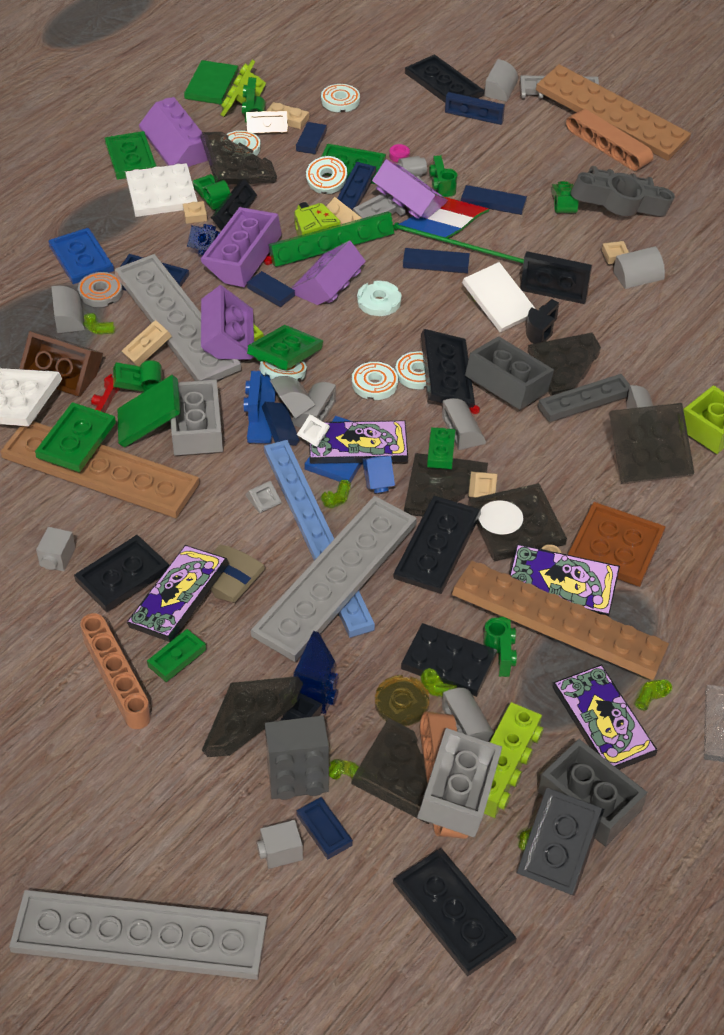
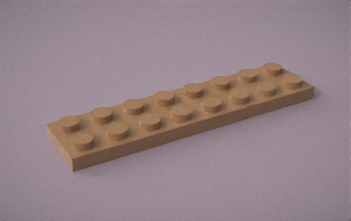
M560 64L536 85V91L575 112L582 109L589 110L648 146L652 153L667 161L690 139L691 133Z
M32 421L30 426H20L0 451L2 458L173 518L178 517L199 485V477L100 444L81 472L36 458L35 450L52 427Z
M474 561L470 562L454 586L452 595L651 680H654L669 643L662 641L656 636H650L630 625H624L606 615H600L580 604H574L556 594H550L532 584L512 578L509 574L500 573L487 567L485 564Z

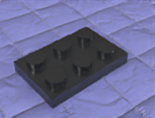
M526 251L521 291L585 304L592 265Z
M135 535L74 574L75 581L108 612L160 578L169 567V564L142 538Z
M422 623L401 663V669L454 689L466 688L473 696L477 697L497 656V650Z
M546 788L517 874L575 896L605 809Z

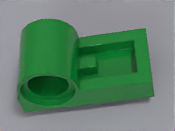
M249 77L248 85L243 86V97H246V102H242V114H245V122H247L246 112H265V100L260 96H255L257 78Z
M441 155L433 156V164L429 165L430 177H433L432 187L442 196L452 197L456 194L457 172L453 169L444 168Z
M212 174L193 180L194 189L212 210L217 209L230 194L227 183L224 180L218 182Z
M560 181L558 184H552V194L555 198V213H577L579 200L572 197L571 189L573 184H570V182Z
M145 361L140 366L116 362L113 367V387L145 392L162 381V366L157 361Z
M431 427L427 467L452 469L456 429Z
M505 617L489 619L485 624L483 645L497 650L499 677H510L511 666H516L517 652L511 648V644H515L516 628H511V620Z

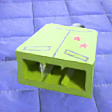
M302 202L294 211V225L298 236L340 225V220L322 203L310 206L307 202Z

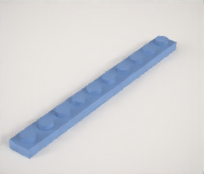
M288 440L265 445L264 453L315 561L334 540V537ZM358 590L338 613L349 638L375 630L374 621Z

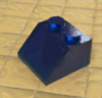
M313 631L293 674L294 696L300 692L322 703L321 714L326 715L329 706H334L338 697V690L335 687L339 675L335 673V660L319 632Z

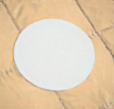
M492 501L481 508L479 521L489 532L510 534L518 530L522 525L523 514L516 505L510 502Z

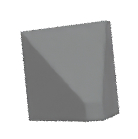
M271 481L255 487L245 494L259 514L282 503Z

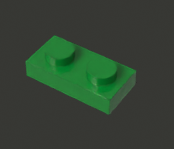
M186 629L149 658L147 666L167 682L205 652L206 644Z

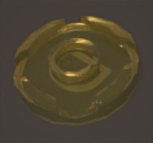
M395 675L385 679L378 686L375 694V709L379 716L387 723L396 726H410L418 723L423 713L428 711L429 692L426 686L417 678L410 676L409 679L403 678V675Z

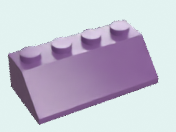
M175 97L155 102L139 124V128L145 132L146 138L168 166L187 163V166L190 167L209 161L208 139Z
M239 207L201 257V262L225 284L245 287L269 254V244L277 242L282 235L278 214Z

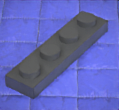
M618 374L540 399L538 408L546 419L552 422L626 398L629 394L630 384L622 374Z

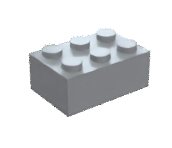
M217 380L178 382L180 414L171 419L174 456L223 452Z
M446 728L417 818L475 838L483 818L502 746Z

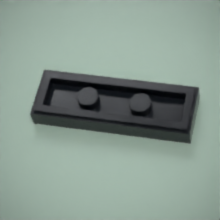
M245 179L239 181L211 216V219L221 231L239 207L248 208L257 196Z

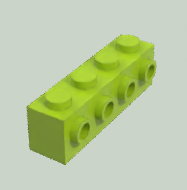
M512 702L490 743L502 746L484 814L496 818L500 809L505 810L511 796L508 792L511 786L516 787L522 775L520 768L522 764L527 765L533 753L531 746L533 742L538 743L544 731V728L540 726L541 714Z

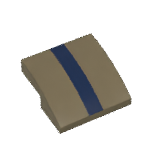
M220 544L213 554L227 558L229 565L210 590H212L215 598L235 603L265 570V566L237 549Z

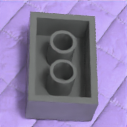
M498 336L470 352L465 376L507 401L513 407L521 410L548 392L554 369Z
M324 716L265 723L267 769L271 799L288 800L295 796H318L329 792V745Z
M580 739L541 774L538 790L544 796L546 788L605 809L595 839L605 847L643 810L648 793Z

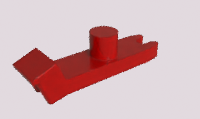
M112 374L104 378V389L106 390L103 396L94 394L91 404L97 406L95 410L106 413L115 394L120 390L118 387H113Z

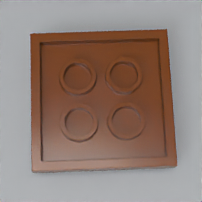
M593 502L568 555L618 565L620 568L617 579L641 587L666 526Z

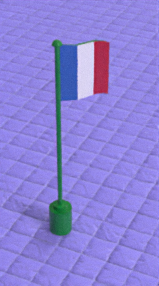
M445 197L448 201L428 219L424 217L418 219L412 216L400 224L396 222L393 225L396 231L398 229L524 264V259L449 239V237L463 230L474 219L489 212V208Z

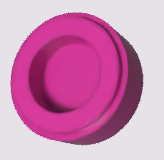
M396 144L389 150V158L394 162L398 163L399 159L410 157V149L405 145Z

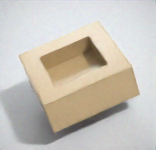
M204 201L183 204L186 224L207 221Z
M624 241L604 243L602 245V252L608 264H615L617 255L629 253Z
M471 472L469 497L495 499L497 474Z

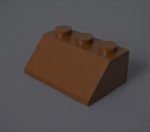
M29 331L19 369L59 372L62 380L56 389L81 397L97 376L103 353L50 335Z

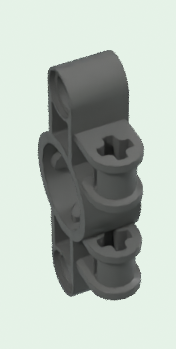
M591 166L588 173H579L571 189V195L576 200L603 205L609 211L621 216H631L636 212L665 216L675 199V195L671 190L654 186L652 177L641 178L636 177L632 173L630 175L614 173L612 169L606 171L597 169L596 166Z

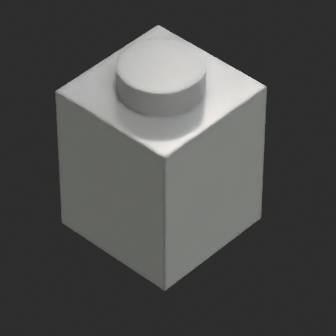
M48 527L36 549L39 565L49 570L65 571L75 550L73 533Z
M295 820L260 829L261 840L256 841L259 857L260 859H266L268 869L303 860V845Z

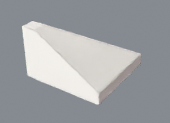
M309 415L297 435L317 447L330 426Z

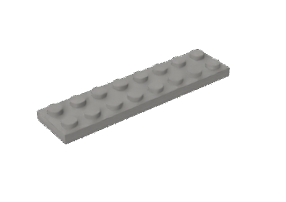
M155 254L115 269V276L149 321L153 323L156 320L171 334L172 337L166 343L195 381L219 380L241 370V363L238 359H217L203 350L201 347V312Z
M374 496L251 629V637L296 662L416 526L417 518Z
M24 890L9 948L12 953L258 980L267 927V916Z

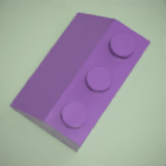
M387 159L372 180L377 184V190L385 195L387 193L391 194L394 197L392 200L401 207L404 205L409 207L410 210L408 212L418 219L420 217L428 219L448 201L405 168Z
M348 241L324 253L291 288L295 290V296L316 305L325 301L330 303L338 297V291L343 290L349 285L350 282L348 280L361 272L360 267L366 261L352 242Z
M219 285L201 299V347L205 352L210 353L217 359H252L254 356L247 354L248 345L254 342L253 309L225 287Z

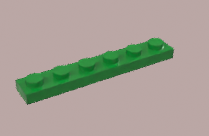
M387 211L269 244L272 264L277 267L320 255L348 241L355 245L395 234L392 215Z

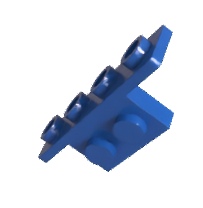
M251 371L250 381L246 380L245 393L249 397H244V412H248L249 419L248 443H271L272 434L262 410V405L265 401L275 402L276 390L270 382V375L265 374L264 376L261 371Z

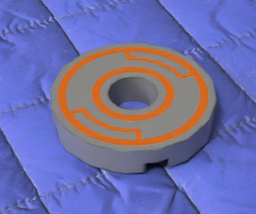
M108 272L89 274L78 284V294L83 303L92 307H106L108 303H116L123 293L121 282L114 274Z

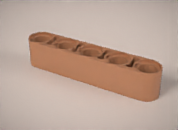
M587 109L576 112L566 120V125L570 132L633 171L639 170L653 160V153L648 146Z
M97 613L87 614L80 623L84 644L126 724L132 729H142L150 723L151 719L148 699L105 619Z
M424 712L421 717L420 734L427 784L445 729L457 731L454 715ZM433 824L436 836L463 839L468 837V835Z

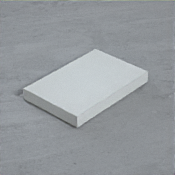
M500 262L463 279L462 284L499 332L526 321L530 308H535Z

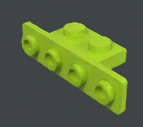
M253 59L248 65L245 63L241 68L240 74L227 94L228 96L221 104V107L224 108L220 114L221 116H225L235 99L241 104L246 102V97H243V86L248 85L249 77L257 78L255 96H260L266 82L250 72L255 63Z

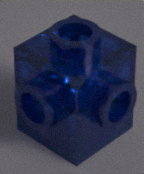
M203 224V227L191 225L187 247L198 250L197 254L204 255L220 232L216 231V226Z

